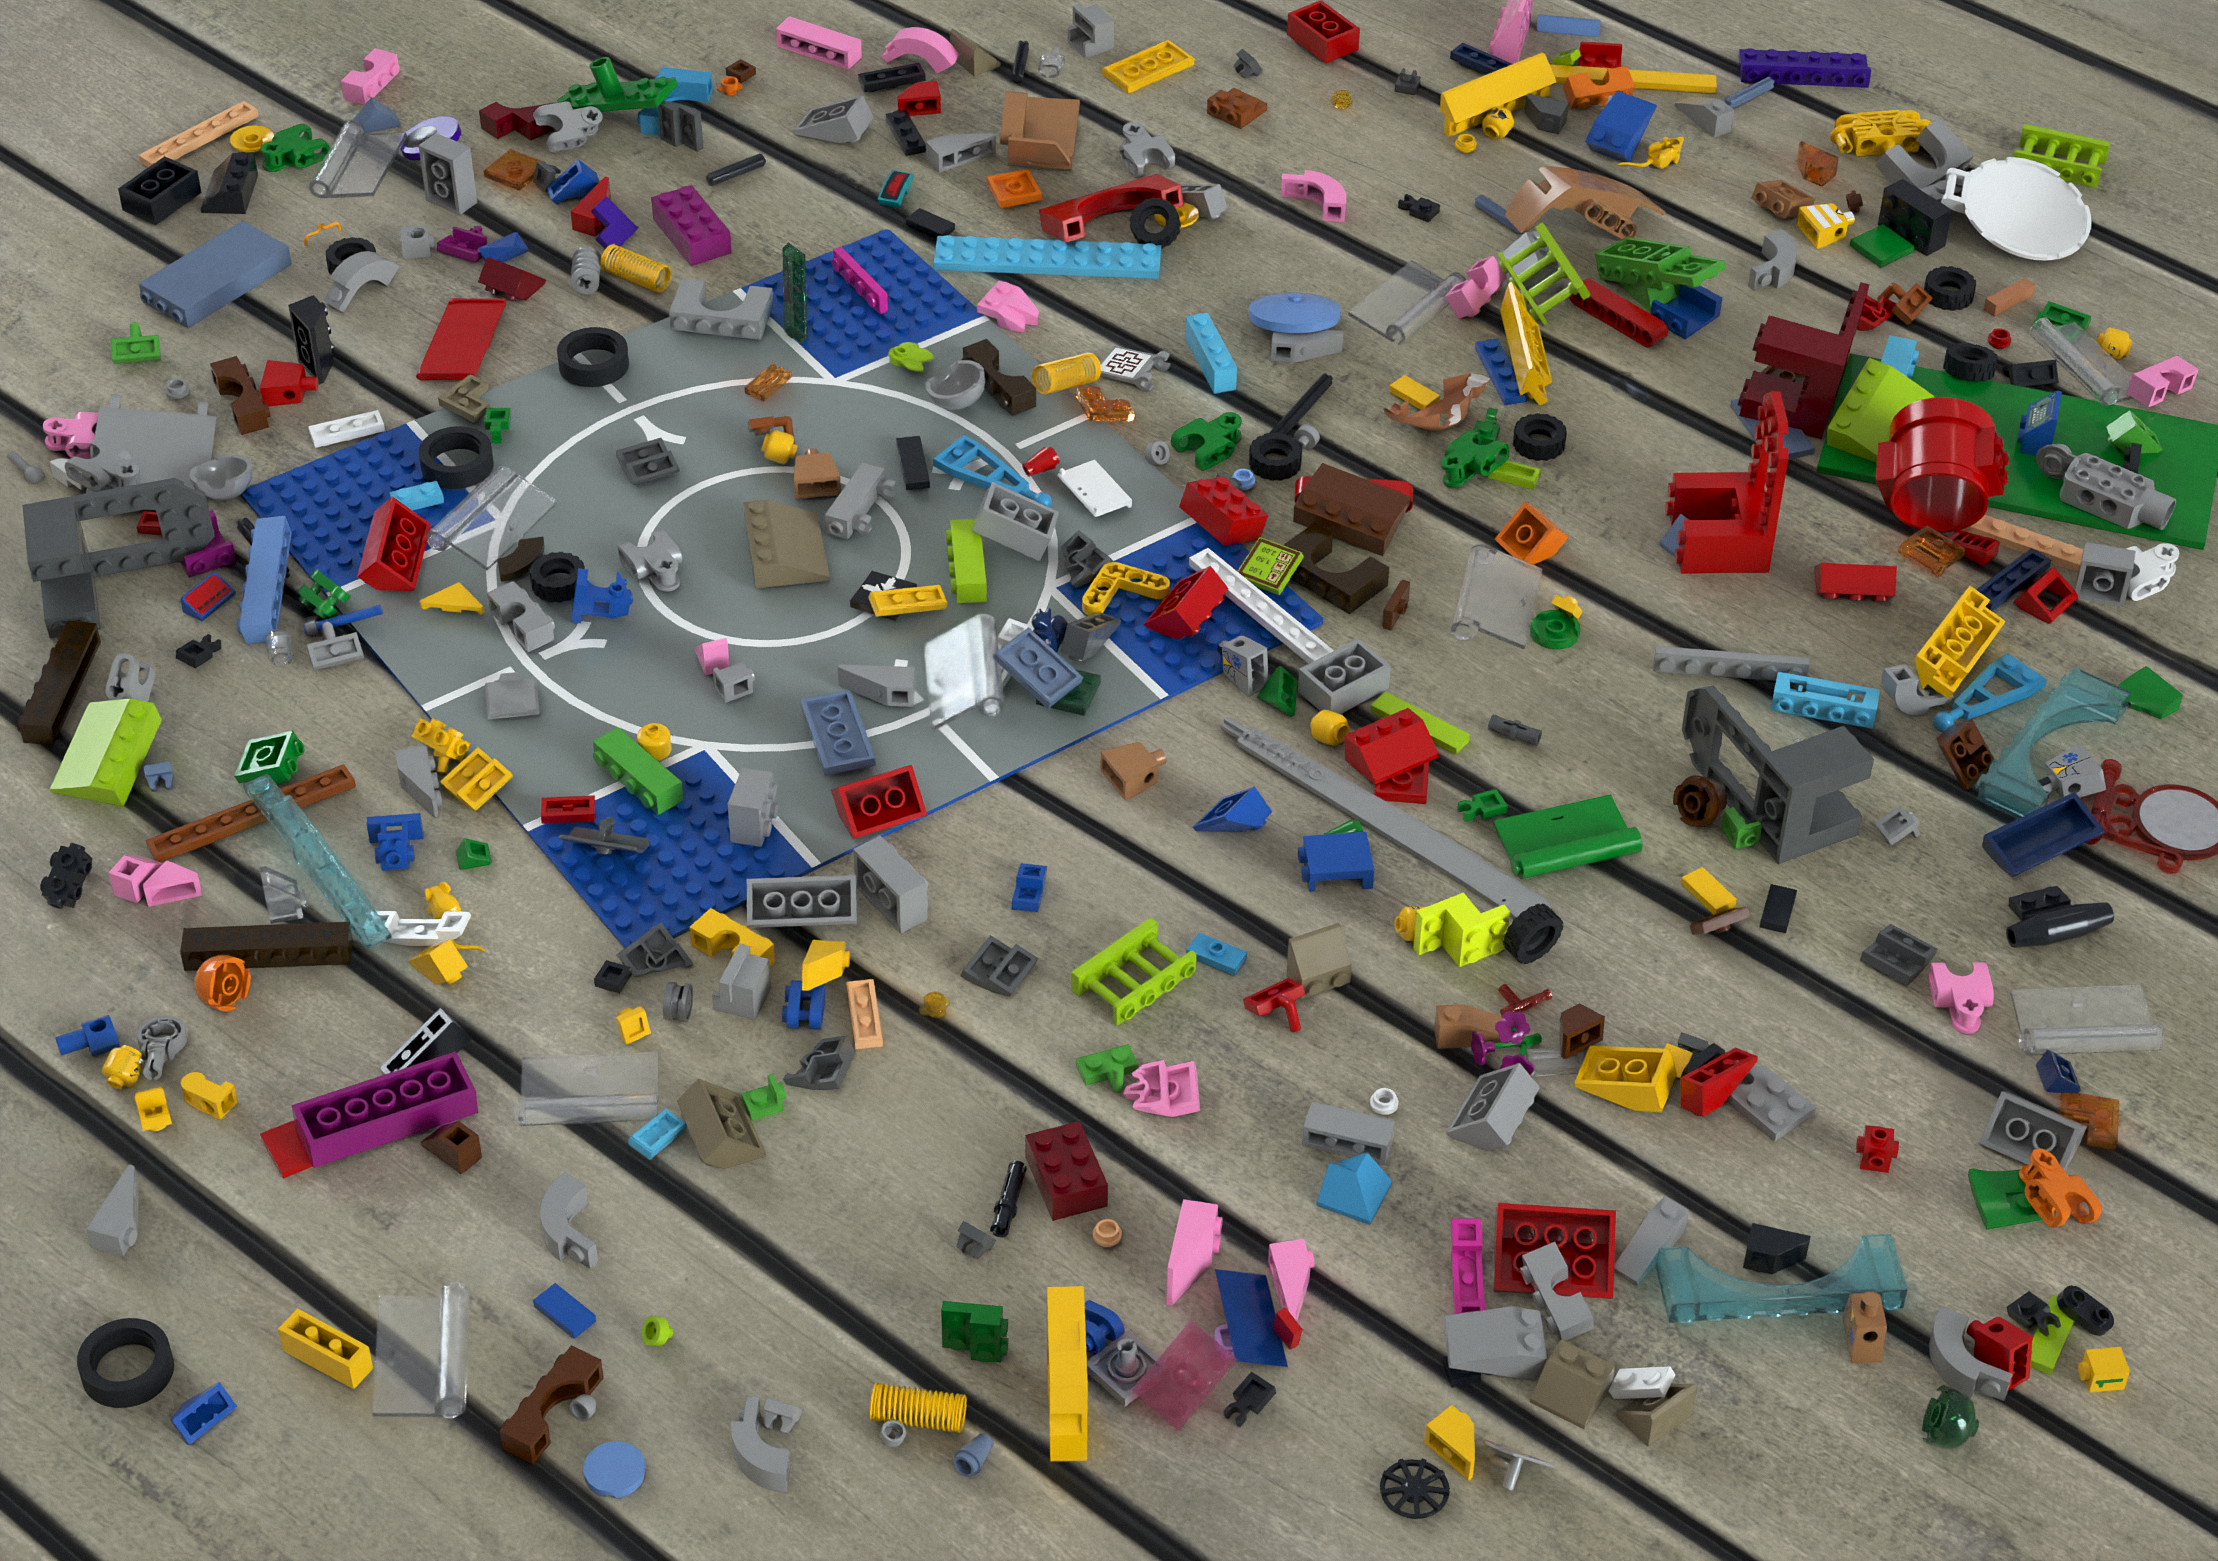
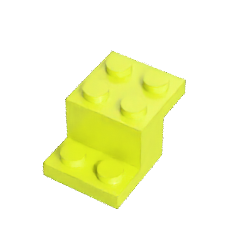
M1464 892L1417 910L1413 949L1418 955L1443 947L1459 967L1475 963L1479 959L1497 954L1505 949L1503 941L1509 925L1510 911L1505 905H1501L1480 913Z

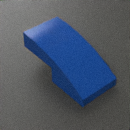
M1020 864L1016 877V888L1012 898V910L1039 911L1047 866Z

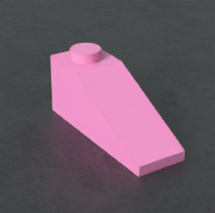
M1304 1239L1269 1244L1268 1264L1281 1308H1286L1296 1321L1298 1320L1308 1287L1310 1268H1314L1312 1250H1307Z

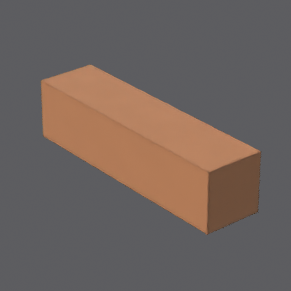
M2023 278L1986 298L1984 310L1995 317L2032 297L2036 284Z

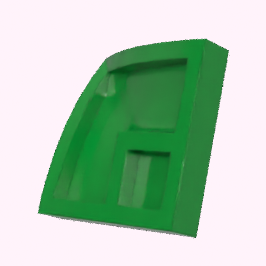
M1969 1169L1968 1178L1972 1194L1986 1230L2041 1220V1217L2025 1196L2026 1184L2019 1177L2020 1169L2010 1171Z

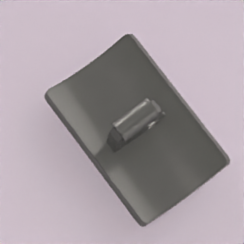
M607 817L600 821L599 830L574 827L569 835H560L559 837L563 841L591 845L596 848L597 853L611 854L612 850L615 849L643 853L650 844V839L613 833L615 820L612 817Z

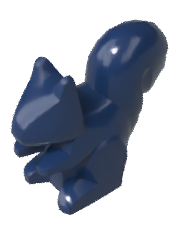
M1050 608L1045 612L1038 609L1031 621L1034 628L1033 632L1057 653L1060 645L1063 643L1068 622L1060 615L1051 618Z

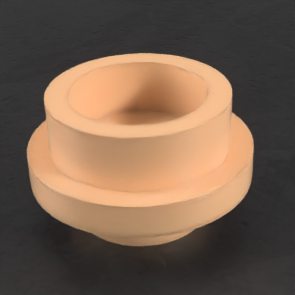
M1101 1220L1093 1229V1239L1100 1246L1112 1247L1121 1241L1122 1230L1114 1220Z

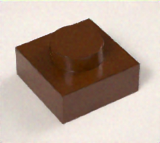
M740 59L726 67V75L738 79V82L742 83L756 75V67Z

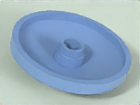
M1287 292L1260 297L1249 305L1250 321L1261 328L1276 332L1309 333L1321 331L1335 326L1341 318V307L1337 302L1327 297L1310 293Z

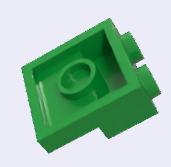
M293 730L248 740L234 777L239 784L257 781L258 779H262L266 786L288 782L291 775L298 770L297 760L299 756L304 754V744L298 739Z
M943 1301L941 1308L942 1348L970 1350L971 1360L1001 1363L1002 1355L1007 1356L1009 1338H1007L1008 1319H1003V1306Z

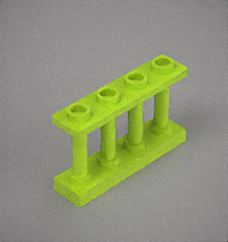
M2024 124L2019 146L2024 147L2023 151L2015 150L2013 157L2024 158L2046 165L2059 172V177L2066 182L2097 188L2102 168L2097 167V164L2106 163L2111 142ZM2033 149L2039 151H2044L2045 155L2035 154L2031 152ZM2054 154L2067 156V159H2058L2053 156ZM2077 158L2089 161L2088 165L2082 163L2075 162V160Z
M1542 222L1535 227L1540 234L1536 237V241L1509 259H1506L1503 253L1499 252L1498 256L1502 261L1498 264L1505 274L1510 272L1512 275L1508 278L1509 281L1513 282L1517 289L1520 287L1525 304L1528 305L1530 303L1532 306L1529 311L1536 321L1541 319L1543 324L1546 325L1548 321L1543 315L1545 312L1572 294L1576 295L1579 293L1583 300L1591 296V294ZM1548 246L1550 249L1547 252L1548 255L1517 275L1512 268L1541 247L1546 248ZM1552 262L1560 264L1557 268L1558 271L1528 291L1523 285L1524 281ZM1562 278L1564 280L1566 278L1570 279L1571 282L1568 283L1565 289L1541 305L1537 306L1532 299Z
M1150 917L1071 972V991L1079 997L1087 990H1093L1113 1006V1023L1118 1026L1125 1020H1130L1135 1013L1145 1006L1151 1005L1155 999L1165 992L1171 991L1179 982L1191 977L1196 971L1197 954L1191 950L1180 957L1158 940V922ZM1151 948L1170 962L1171 965L1161 971L1140 954ZM1132 962L1152 978L1141 985L1120 968L1126 963ZM1108 976H1113L1132 992L1121 999L1100 983V981Z

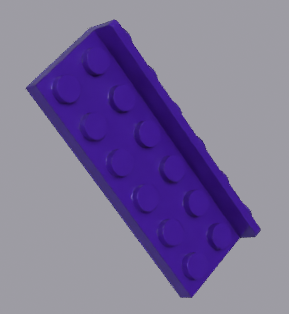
M1753 48L1739 49L1738 58L1741 82L1756 83L1766 77H1770L1771 80H1774V84L1869 88L1871 68L1868 67L1866 54L1821 53L1817 51L1798 52L1796 50L1777 51L1774 49L1755 50Z

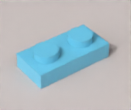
M437 481L389 492L390 498L394 497L411 510L444 503V497Z

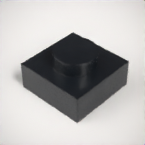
M606 960L594 978L595 987L620 994L632 975L631 967Z

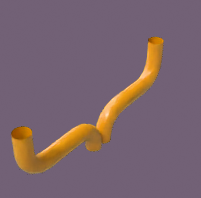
M334 222L327 226H324V223H321V225L319 224L318 229L316 231H313L305 236L304 245H308V238L319 233L321 231V227L323 229H329L337 225L338 230L340 231V223Z

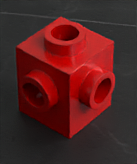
M1865 1125L1864 1134L1857 1137L1856 1153H1860L1859 1169L1889 1173L1892 1158H1897L1899 1141H1894V1129Z

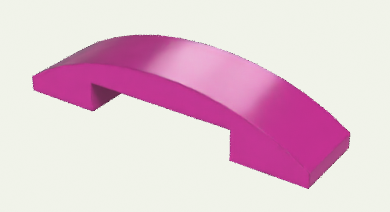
M1451 1219L1454 1314L1486 1310L1483 1288L1481 1219Z

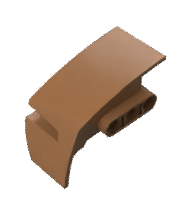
M1006 91L1000 144L1008 145V166L1072 171L1080 100L1028 97V93Z
M1543 166L1539 171L1546 179L1540 183H1536L1531 179L1526 180L1517 191L1505 216L1521 234H1524L1530 230L1548 209L1557 208L1563 210L1569 207L1582 214L1589 222L1623 239L1625 237L1634 238L1637 234V225L1630 217L1638 205L1649 208L1661 215H1664L1665 211L1640 191L1616 180L1575 169Z

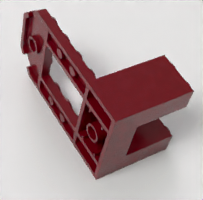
M1860 282L1858 291L1853 290L1839 335L1770 315L1766 324L1761 323L1752 351L1756 352L1754 361L1805 375L1803 384L1753 371L1751 379L1746 378L1737 405L1741 407L1739 416L1758 420V406H1762L1764 395L1771 391H1781L1788 427L1800 429L1805 435L1822 439L1870 284Z

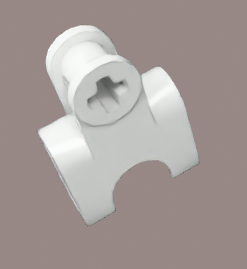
M2167 543L2159 544L2144 552L2137 546L2127 548L2136 551L2127 595L2132 600L2138 601L2163 590L2168 585L2170 577L2176 572L2174 562L2180 554L2178 548Z

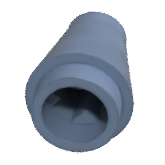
M980 1433L955 1452L953 1466L959 1474L971 1477L980 1472L994 1444L991 1437L985 1433Z

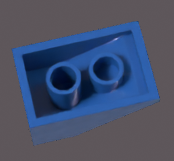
M1617 91L1594 121L1585 140L1591 151L1622 162H1631L1657 105Z

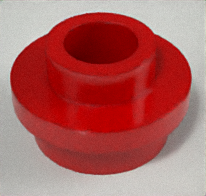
M2002 328L1994 329L1988 336V343L1996 349L2006 348L2011 344L2010 333Z

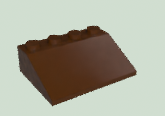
M1322 463L1303 488L1294 506L1293 522L1306 527L1316 523L1333 533L1334 538L1384 556L1412 497Z

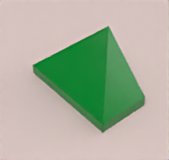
M1279 666L1257 698L1292 717L1295 715L1298 680L1282 666Z

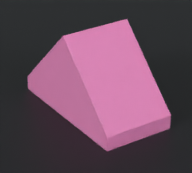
M727 638L703 643L694 648L705 675L713 674V669L716 667L719 670L730 667Z
M167 860L143 884L148 907L202 896L198 873Z

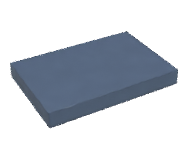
M1029 627L999 649L993 656V659L1047 709L1078 686L1084 678Z

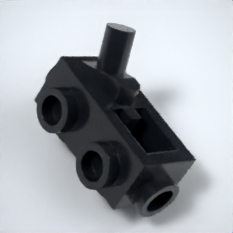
M70 843L69 847L60 846L59 851H55L50 858L51 872L49 877L45 876L40 884L42 896L48 900V905L58 909H63V906L74 908L76 901L80 899L83 891L82 886L86 876L91 872L93 860L85 852V847Z

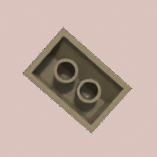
M698 1078L677 1100L682 1112L681 1116L689 1128L690 1137L695 1142L699 1151V1158L706 1165L727 1169L763 1158L766 1155L739 1093Z

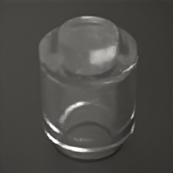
M283 629L269 632L266 636L269 660L277 667L289 665L294 656L291 634Z

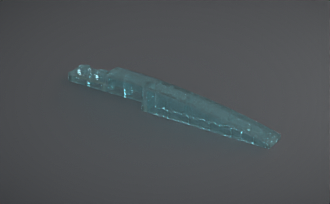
M268 774L245 783L244 788L247 795L293 851L294 859L343 920L350 922L352 931L364 946L369 949L391 939L390 931L360 887L290 795L285 796Z

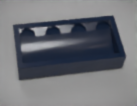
M2073 792L1985 834L1982 847L2003 871L2011 877H2015L2104 834L2105 830L2079 796Z

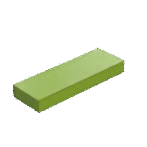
M2051 1295L2048 1305L2051 1313L2059 1317L2061 1326L2057 1328L2052 1324H2048V1336L2040 1333L2037 1327L2032 1341L2031 1368L2051 1376L2074 1324V1321L2058 1307L2057 1296Z

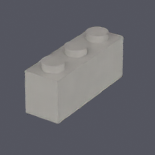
M1312 1102L1303 1126L1302 1145L1350 1157L1368 1153L1376 1163L1385 1165L1394 1139L1395 1121Z

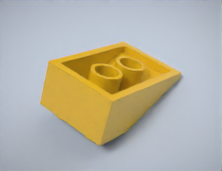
M1590 1046L1574 1085L1575 1088L1633 1111L1662 1112L1677 1072L1670 1049Z

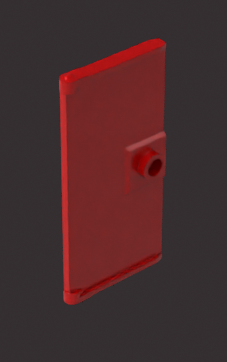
M451 298L416 378L418 380H463L470 374L476 377L484 355L493 339L495 329L506 306V301L504 299Z

